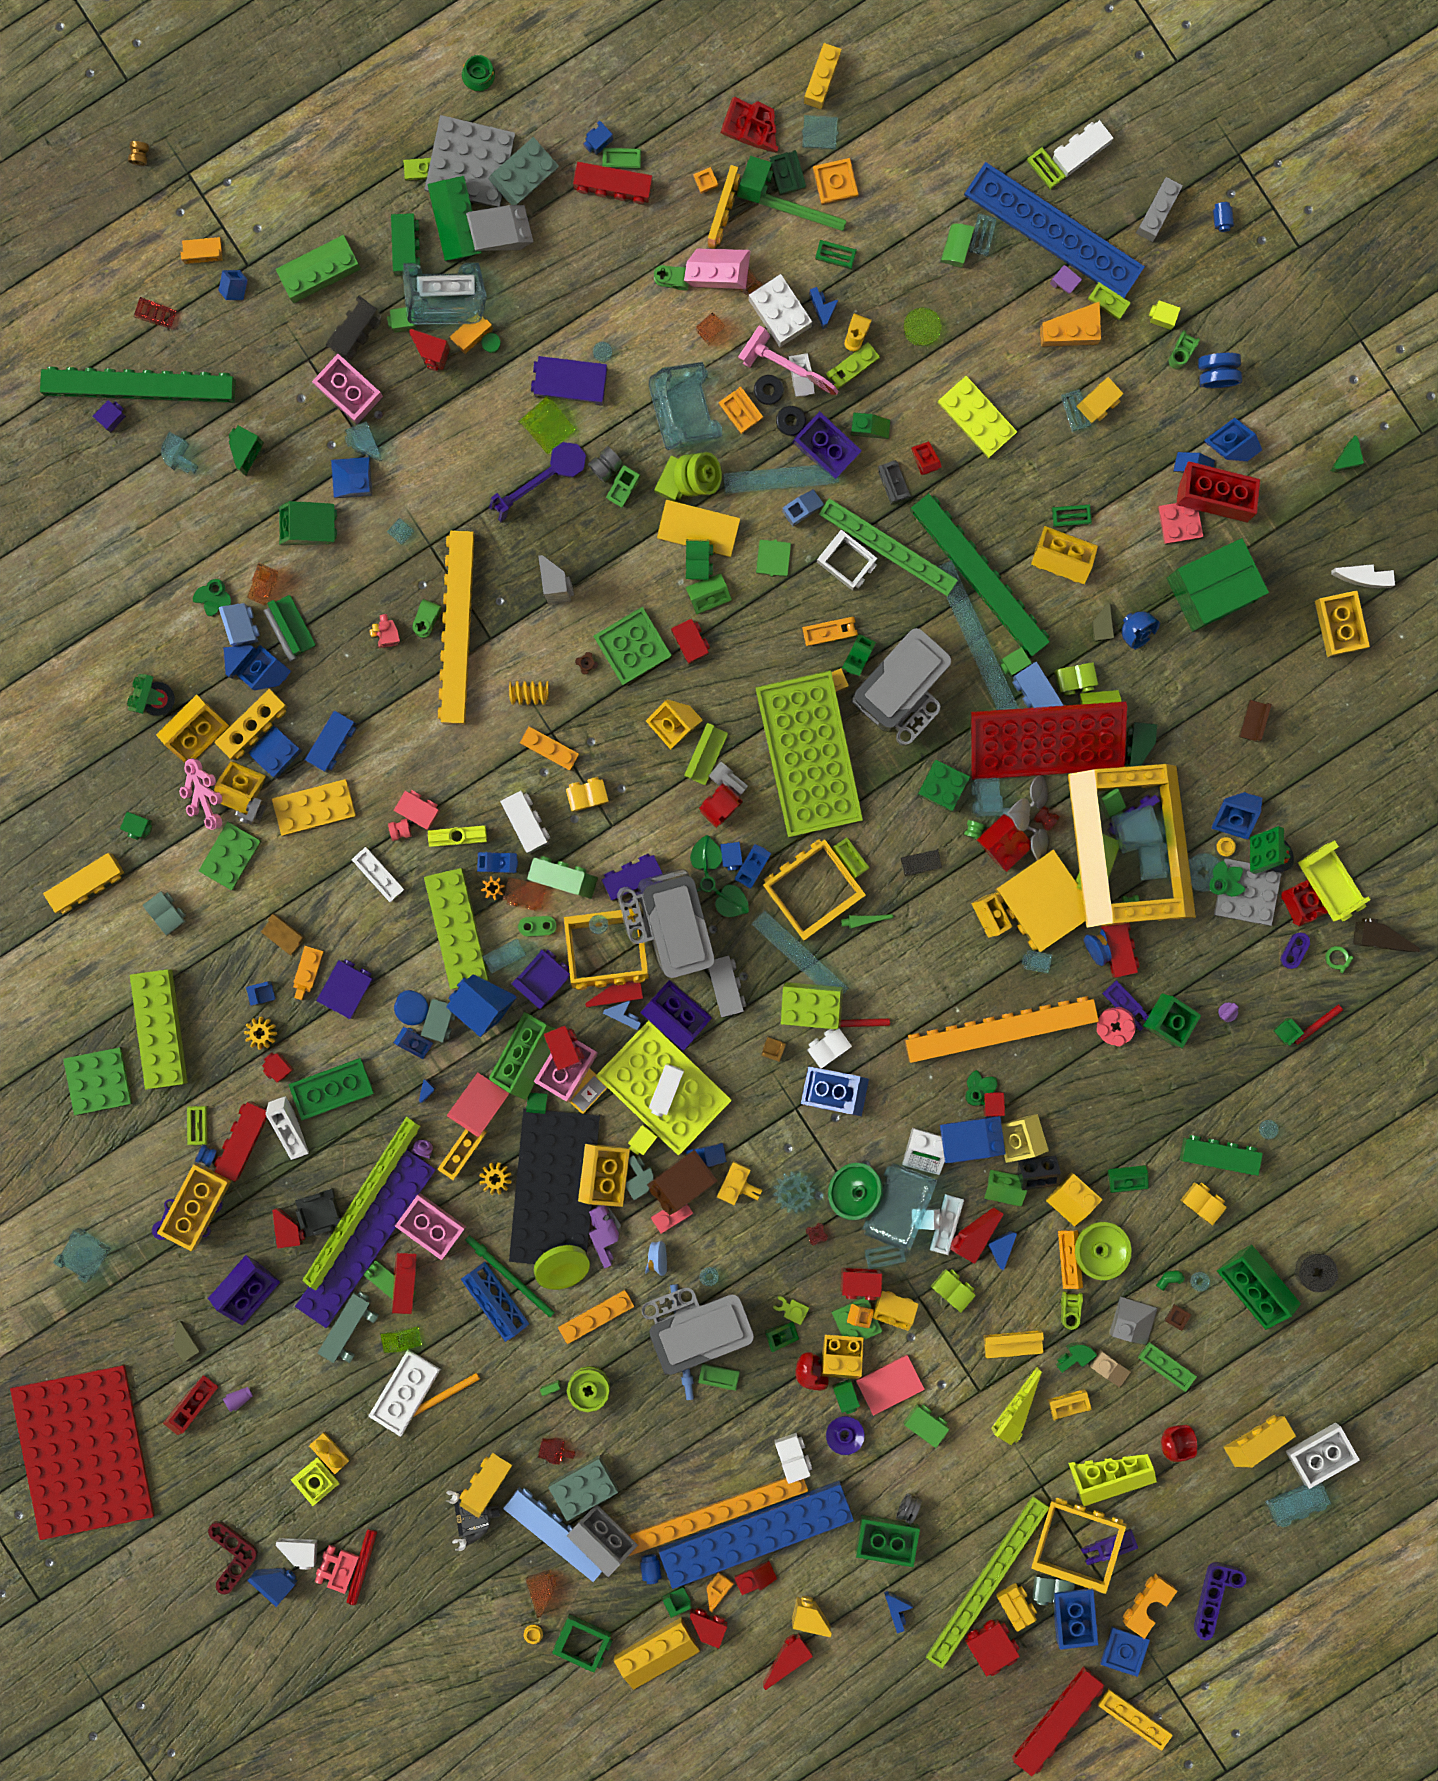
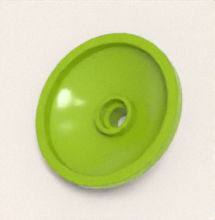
M1109 1222L1093 1223L1087 1226L1077 1238L1075 1244L1077 1264L1091 1278L1097 1280L1116 1278L1124 1272L1130 1262V1240L1126 1233L1115 1224ZM1098 1247H1101V1252L1098 1254L1096 1250Z

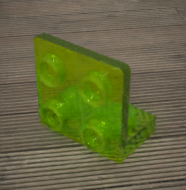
M545 397L518 421L531 434L546 454H549L552 449L575 431L574 426L548 397Z

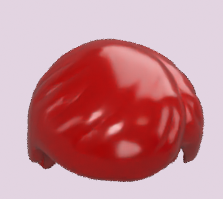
M805 1352L799 1357L795 1376L802 1387L822 1391L828 1387L829 1377L820 1376L821 1364L818 1362L820 1358L812 1352Z
M1171 1426L1163 1432L1160 1443L1162 1452L1167 1459L1172 1462H1183L1196 1457L1197 1437L1191 1426Z

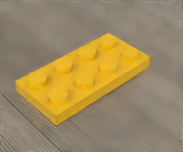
M733 165L730 166L709 232L708 248L716 249L717 244L720 245L722 242V227L727 226L729 219L728 208L732 209L735 200L734 190L737 191L740 184L741 174H738V167Z
M347 779L272 798L281 836L356 817Z

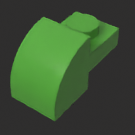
M623 465L606 498L623 508L632 491L636 488L641 475Z

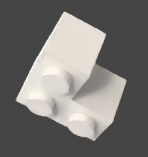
M797 1433L775 1440L788 1484L810 1477L812 1465L809 1456H804L802 1449L805 1448L802 1437L798 1438Z

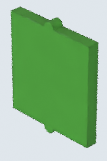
M776 539L774 541L760 540L756 573L769 574L771 577L773 575L787 576L791 543L778 542Z

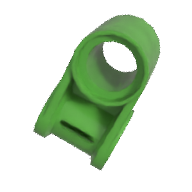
M660 265L655 269L654 281L658 286L678 290L689 289V284L684 281L685 267ZM661 272L665 273L664 279H660Z
M1183 330L1169 357V365L1173 369H1181L1194 352L1200 339L1193 338ZM1180 355L1183 362H1177L1174 356Z
M425 599L421 601L412 626L418 637L426 638L431 634L442 606ZM423 624H424L425 627H426V630L422 629L421 632H420V630L418 629V627H419V626L422 627Z

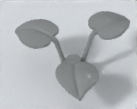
M1042 775L1035 777L1031 783V803L1028 799L1023 798L1011 808H1003L1001 811V816L1006 814L1011 818L1018 830L1024 831L1027 829L1034 833L1031 837V848L1036 860H1039L1046 854L1049 844L1048 835L1044 829L1037 831L1028 826L1030 822V808L1036 804V807L1041 809L1047 801L1048 788Z

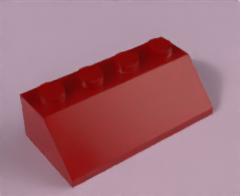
M1189 461L1178 487L1176 505L1248 523L1257 514L1260 479Z

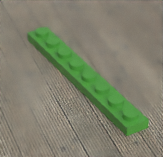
M830 498L819 513L826 520L947 597L958 582L956 578Z

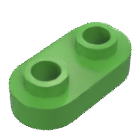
M550 916L525 917L518 924V930L524 936L551 935L557 928L555 919ZM545 922L550 923L549 929H544L543 924ZM526 923L531 924V929L528 931L524 929Z

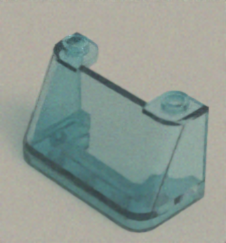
M403 263L405 305L409 323L473 324L482 319L487 295L479 263L463 264L459 268L458 274H422L420 265ZM475 275L474 295L421 297L420 293L417 292V276Z
M703 362L664 367L649 379L650 393L663 443L667 450L683 448L722 436L721 424L717 420H710L701 386L707 378V370Z
M892 1163L891 1166H887L884 1176L887 1178L883 1187L881 1202L873 1212L870 1220L866 1219L862 1230L865 1231L864 1235L909 1253L936 1187L937 1180Z

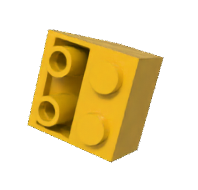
M825 1335L820 1376L859 1379L862 1377L864 1338Z

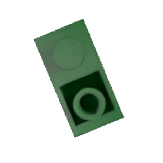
M851 1379L832 1385L841 1412L850 1414L857 1411L860 1405Z

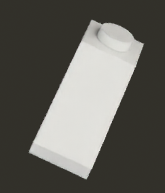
M287 1097L268 1102L266 1116L290 1159L308 1154L309 1151L298 1120Z

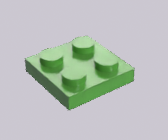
M865 1297L831 1311L842 1336L864 1338L863 1340H866L882 1332L878 1321L873 1318L870 1328L847 1323L851 1304L872 1309Z

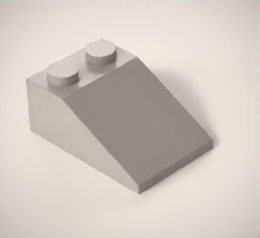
M508 205L466 213L475 251L521 250L533 243L525 205Z

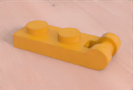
M855 617L802 627L806 647L858 636V631L855 630L854 623H856ZM842 625H847V632H842Z

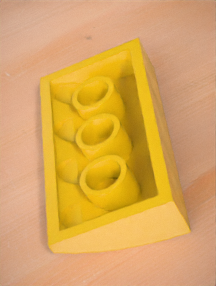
M666 500L657 539L686 546V539H709V544H713V553L731 557L740 518Z

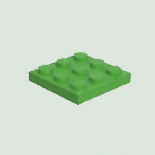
M643 607L593 636L622 685L627 684L672 657Z
M121 1047L63 1059L74 1115L132 1104Z

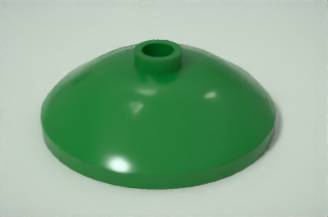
M850 1163L840 1168L832 1177L828 1187V1199L834 1212L844 1219L853 1221L862 1220L870 1216L879 1206L883 1195V1185L880 1176L873 1168L863 1163ZM860 1191L863 1192L861 1197L858 1196Z

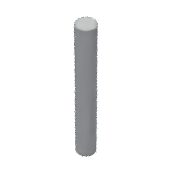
M270 608L265 609L264 612L289 661H294L297 658L292 653Z

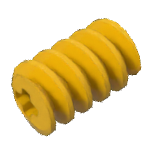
M510 681L509 698L511 704L515 705L516 700H518L519 705H522L525 700L527 705H530L533 700L534 704L538 705L539 700H541L542 705H545L549 699V681L546 682L545 686L542 685L541 681H539L537 686H535L534 681H531L530 686H527L526 681L523 682L522 686L519 685L518 681L512 686Z

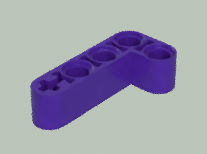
M1213 1562L1208 1566L1194 1622V1631L1200 1639L1209 1640L1214 1635L1225 1586L1241 1588L1245 1585L1246 1576L1238 1567L1219 1562ZM1216 1569H1221V1574L1218 1577H1214L1213 1572ZM1239 1573V1580L1232 1581V1576ZM1211 1588H1217L1215 1595H1208ZM1206 1607L1213 1608L1210 1614H1204ZM1206 1626L1207 1630H1204L1202 1633L1200 1629H1204V1627Z

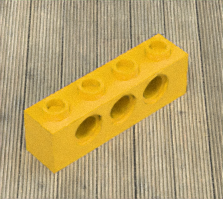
M268 689L214 743L230 759L234 760L236 758L238 760L244 755V749L248 745H254L259 740L258 736L262 732L266 733L273 726L272 722L276 718L280 719L286 714L287 711L285 709L288 706L271 689ZM268 707L271 710V714L264 718L262 710ZM251 721H256L257 728L254 731L248 729V724ZM238 734L243 736L241 744H236L234 741L235 736Z

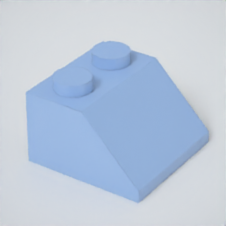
M245 603L219 607L230 645L245 646L259 642L257 637L260 634L257 625H253L251 618H254L251 607H248Z

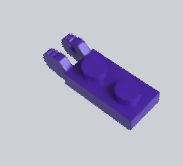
M1117 980L1102 993L1115 1008L1123 1007L1130 1011L1133 1017L1139 1013L1144 1021L1147 1020L1148 1015L1142 1010L1143 1007ZM1134 1019L1136 1028L1141 1031L1143 1029L1142 1025Z
M1131 1529L1124 1532L1118 1556L1138 1549ZM1117 1534L1081 1548L1083 1554L1094 1550L1099 1552V1555L1086 1559V1564L1090 1565L1099 1561L1109 1560Z

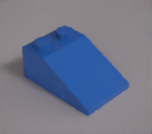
M808 1066L801 1104L862 1117L869 1079Z
M987 1116L940 1125L945 1163L1005 1155L1000 1116Z
M1093 1588L1054 1593L1055 1633L1060 1650L1098 1645Z

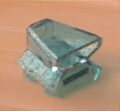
M1152 805L1111 817L1122 854L1162 842V836Z

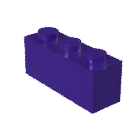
M648 853L639 857V862L635 864L629 862L621 866L622 870L615 873L612 870L604 874L605 878L602 879V882L611 901L617 899V893L620 888L629 887L634 891L638 889V884L642 879L663 874L654 855L650 856Z

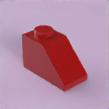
M280 1208L273 1209L277 1248L300 1246L303 1244L305 1231L301 1229L300 1224Z

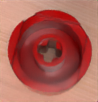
M722 783L715 790L712 797L709 796L705 799L699 810L717 828L735 812V808L739 807L743 800L728 785Z

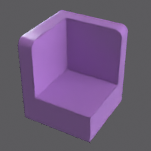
M1064 265L1051 280L1050 284L1055 289L1059 286L1070 294L1080 284L1082 279Z

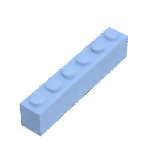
M519 1487L504 1505L503 1509L594 1582L602 1571L567 1537L574 1527L571 1525L566 1526L558 1514L555 1512L552 1514L547 1510L546 1504L540 1500L537 1502L532 1498L533 1495L526 1488L522 1490Z

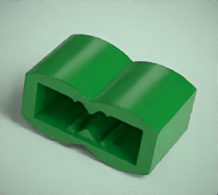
M686 539V579L709 580V575H713V563H709V556H713V544H709V539Z

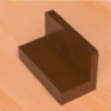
M1249 700L1239 734L1240 738L1254 742L1262 740L1272 704H1263Z

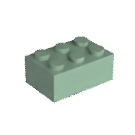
M532 137L497 168L488 179L511 205H518L558 169L559 165L539 142Z
M600 1455L550 1482L548 1486L566 1521L617 1494L619 1489Z

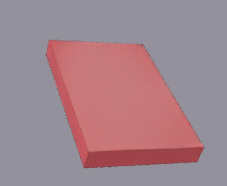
M477 1072L451 1108L447 1117L477 1137H480L509 1093Z
M907 1354L856 1380L873 1416L925 1390Z

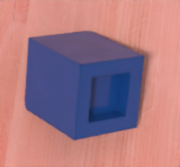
M222 270L219 292L225 300H243L248 280L240 270Z
M271 981L246 987L250 1006L275 1000Z

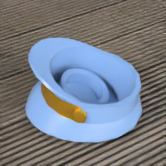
M663 1241L650 1244L645 1274L649 1271H656L661 1276L666 1274L667 1252Z

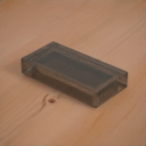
M938 849L900 858L904 876L942 868Z

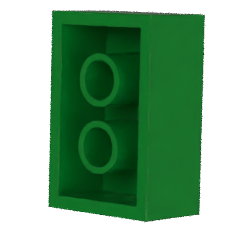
M861 1515L855 1549L856 1558L914 1567L920 1532L919 1525L914 1523L910 1525L903 1521Z

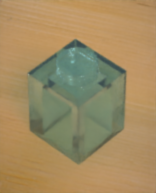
M1027 950V954H1023L1022 965H1025L1024 969L1049 974L1052 955Z

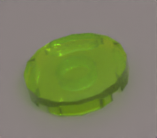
M924 307L916 308L909 312L904 320V335L909 342L916 346H927L937 340L942 325L939 316L933 310Z

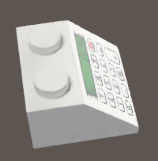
M912 1128L902 1165L940 1175L945 1162L941 1135Z

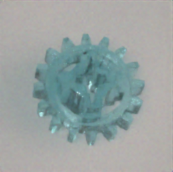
M790 1171V1176L784 1173L783 1180L777 1179L780 1184L774 1185L777 1192H774L773 1196H778L775 1202L782 1203L781 1209L787 1207L788 1213L791 1209H794L795 1213H797L798 1208L805 1211L804 1205L810 1206L811 1204L808 1200L814 1199V1196L810 1195V1193L814 1192L815 1189L809 1187L812 1181L806 1182L808 1176L805 1175L802 1178L799 1171L797 1175ZM794 1179L792 1184L784 1185L785 1182ZM800 1182L804 1183L807 1192L801 1190ZM796 1187L797 1192L800 1194H795L794 1197H791V1193L787 1190H793ZM781 1192L787 1195V1203L783 1200ZM804 1199L801 1203L794 1205L796 1200Z

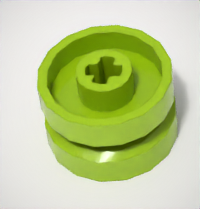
M709 452L681 456L674 468L676 486L684 496L689 497L715 493L722 481V471L718 459Z
M585 1366L576 1370L571 1376L567 1387L569 1401L575 1408L583 1412H593L603 1407L608 1400L610 1392L609 1378L604 1371L594 1366ZM587 1386L592 1387L591 1391L586 1390Z

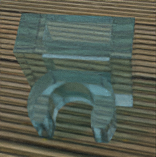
M400 518L387 531L401 545L414 532Z

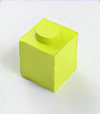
M1159 300L1156 306L1152 305L1149 316L1152 318L1150 323L1172 330L1175 326L1180 307Z
M642 1124L628 1142L631 1145L629 1149L637 1155L639 1153L644 1155L658 1136Z

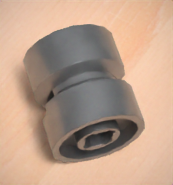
M608 446L600 452V458L595 457L588 464L590 469L604 483L612 476V471L617 472L624 465L618 455Z

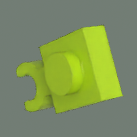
M778 1296L777 1298L783 1302V1305L780 1307L773 1305V1308L776 1311L784 1310L783 1316L801 1325L809 1307L794 1299L787 1303L783 1296Z

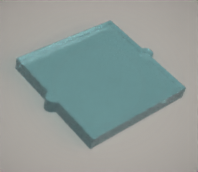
M804 115V129L801 131L803 134L802 147L836 149V136L839 133L837 131L838 117Z

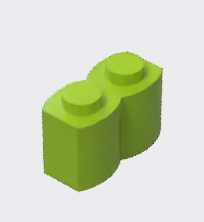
M1094 662L1054 671L1059 694L1064 693V696L1074 695L1076 690H1083V693L1090 692L1098 685Z
M945 1269L931 1287L961 1313L976 1296L973 1293L975 1289L967 1282L962 1284L958 1280L960 1276L952 1269L950 1271Z

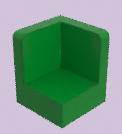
M1286 1018L1273 1030L1279 1039L1289 1046L1304 1034L1291 1018Z
M684 1587L663 1596L664 1605L671 1618L692 1608V1602Z

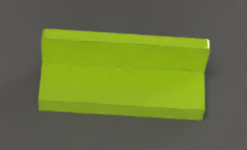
M706 724L684 777L706 785L709 779L708 775L712 772L727 738V732L714 727L712 724Z

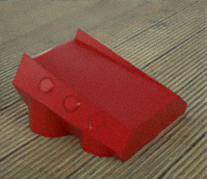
M1308 880L1282 892L1281 899L1284 901L1293 919V923L1297 926L1311 922L1317 917L1328 913Z

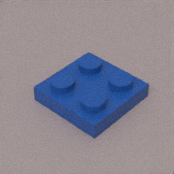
M1112 1626L1100 1664L1138 1677L1149 1645V1638L1144 1639L1140 1635Z

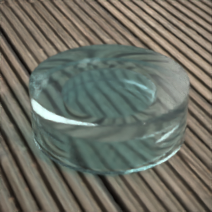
M606 342L597 343L593 348L594 358L599 362L608 361L612 356L611 346Z

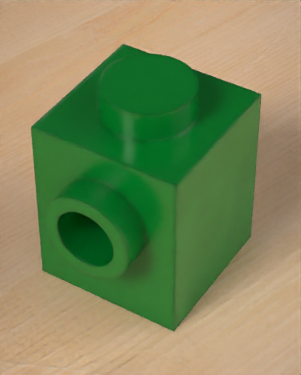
M127 811L120 830L128 832V837L138 840L139 837L145 838L146 835L149 836L153 826L151 825V820Z

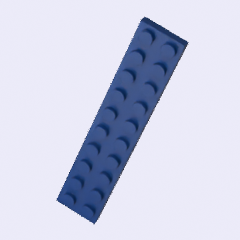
M987 162L984 163L964 193V196L1088 278L1096 283L1100 282L1123 298L1145 267Z

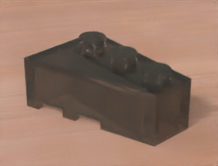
M360 295L356 298L358 304L354 310H348L346 313L347 319L342 325H338L326 343L329 350L336 355L339 354L346 361L352 360L356 356L358 347L364 345L369 339V333L372 330H376L381 324V316L378 310Z

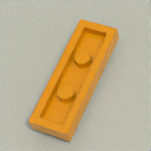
M528 727L520 741V744L571 771L579 756V753L531 727Z
M1078 1230L1058 1231L1063 1289L1083 1288L1082 1270L1075 1258V1244L1079 1236Z

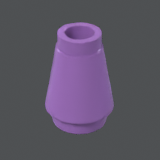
M247 1386L246 1388L226 1394L227 1397L223 1398V1401L228 1410L232 1412L233 1410L237 1411L253 1395Z

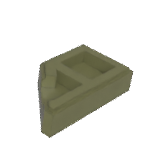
M1107 603L1092 621L1094 641L1114 639L1110 603Z
M182 1321L179 1322L173 1347L182 1361L185 1362L201 1350Z

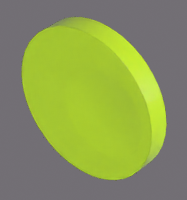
M573 1245L559 1246L548 1250L538 1258L534 1265V1275L537 1283L546 1289H565L577 1284L586 1276L590 1268V1262L582 1248Z

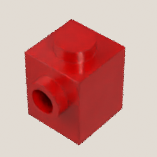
M280 1052L276 1054L270 1053L264 1059L265 1063L262 1065L264 1074L269 1079L273 1078L276 1083L281 1082L294 1070Z

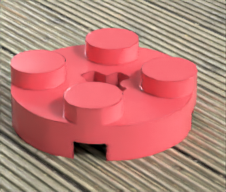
M1123 1007L1108 1008L1098 1018L1097 1033L1108 1044L1122 1046L1132 1039L1136 1031L1133 1015ZM1119 1022L1121 1029L1114 1030L1111 1023L1116 1024Z

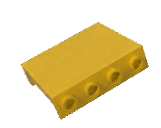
M1054 849L995 889L1001 904L1004 902L1007 906L1006 912L1011 919L1015 918L1018 922L1017 928L1022 935L1026 934L1029 938L1028 944L1033 951H1043L1086 921L1082 890L1077 889L1078 884Z

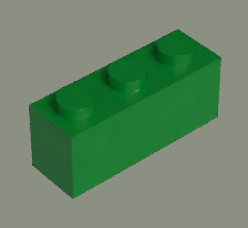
M414 213L391 214L392 264L395 276L418 275V269H421L420 257H417V250H420V239L416 236V231H420L419 219H416Z

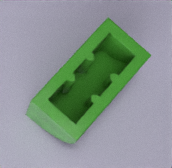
M965 224L951 225L940 262L960 268L963 267L974 231L973 226Z

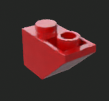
M691 1608L690 1618L700 1641L719 1648L727 1629L725 1619L718 1615L710 1616L705 1610L696 1608V1610Z

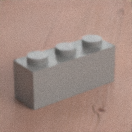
M1167 177L1164 179L1136 234L1151 242L1154 241L1183 185Z
M729 956L714 959L713 965L709 967L721 1017L744 1012L743 1007H746L744 996H739L738 989L741 988L739 977L735 978L733 970H737L734 958L730 959Z

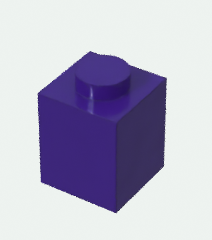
M107 400L92 417L111 433L126 416L122 413L124 409L116 401L112 404Z

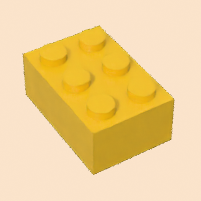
M1358 591L1324 597L1315 601L1327 657L1370 647Z
M585 1144L579 1202L592 1205L623 1207L630 1149L617 1146Z

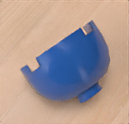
M1145 611L1134 614L1130 613L1123 620L1124 624L1121 634L1124 641L1132 649H1138L1150 640L1147 637L1151 633L1155 635L1160 627V622L1153 615Z

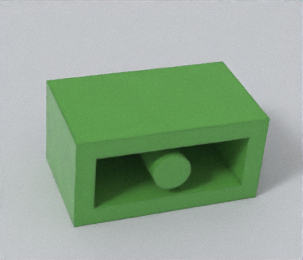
M916 1404L903 1423L911 1431L937 1448L949 1431L948 1422L940 1416L937 1418L931 1414L932 1410L924 1404L922 1406Z

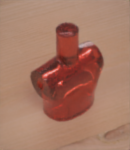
M542 1438L538 1458L544 1459L551 1464L559 1465L562 1457L574 1459L575 1451L564 1449L565 1440Z

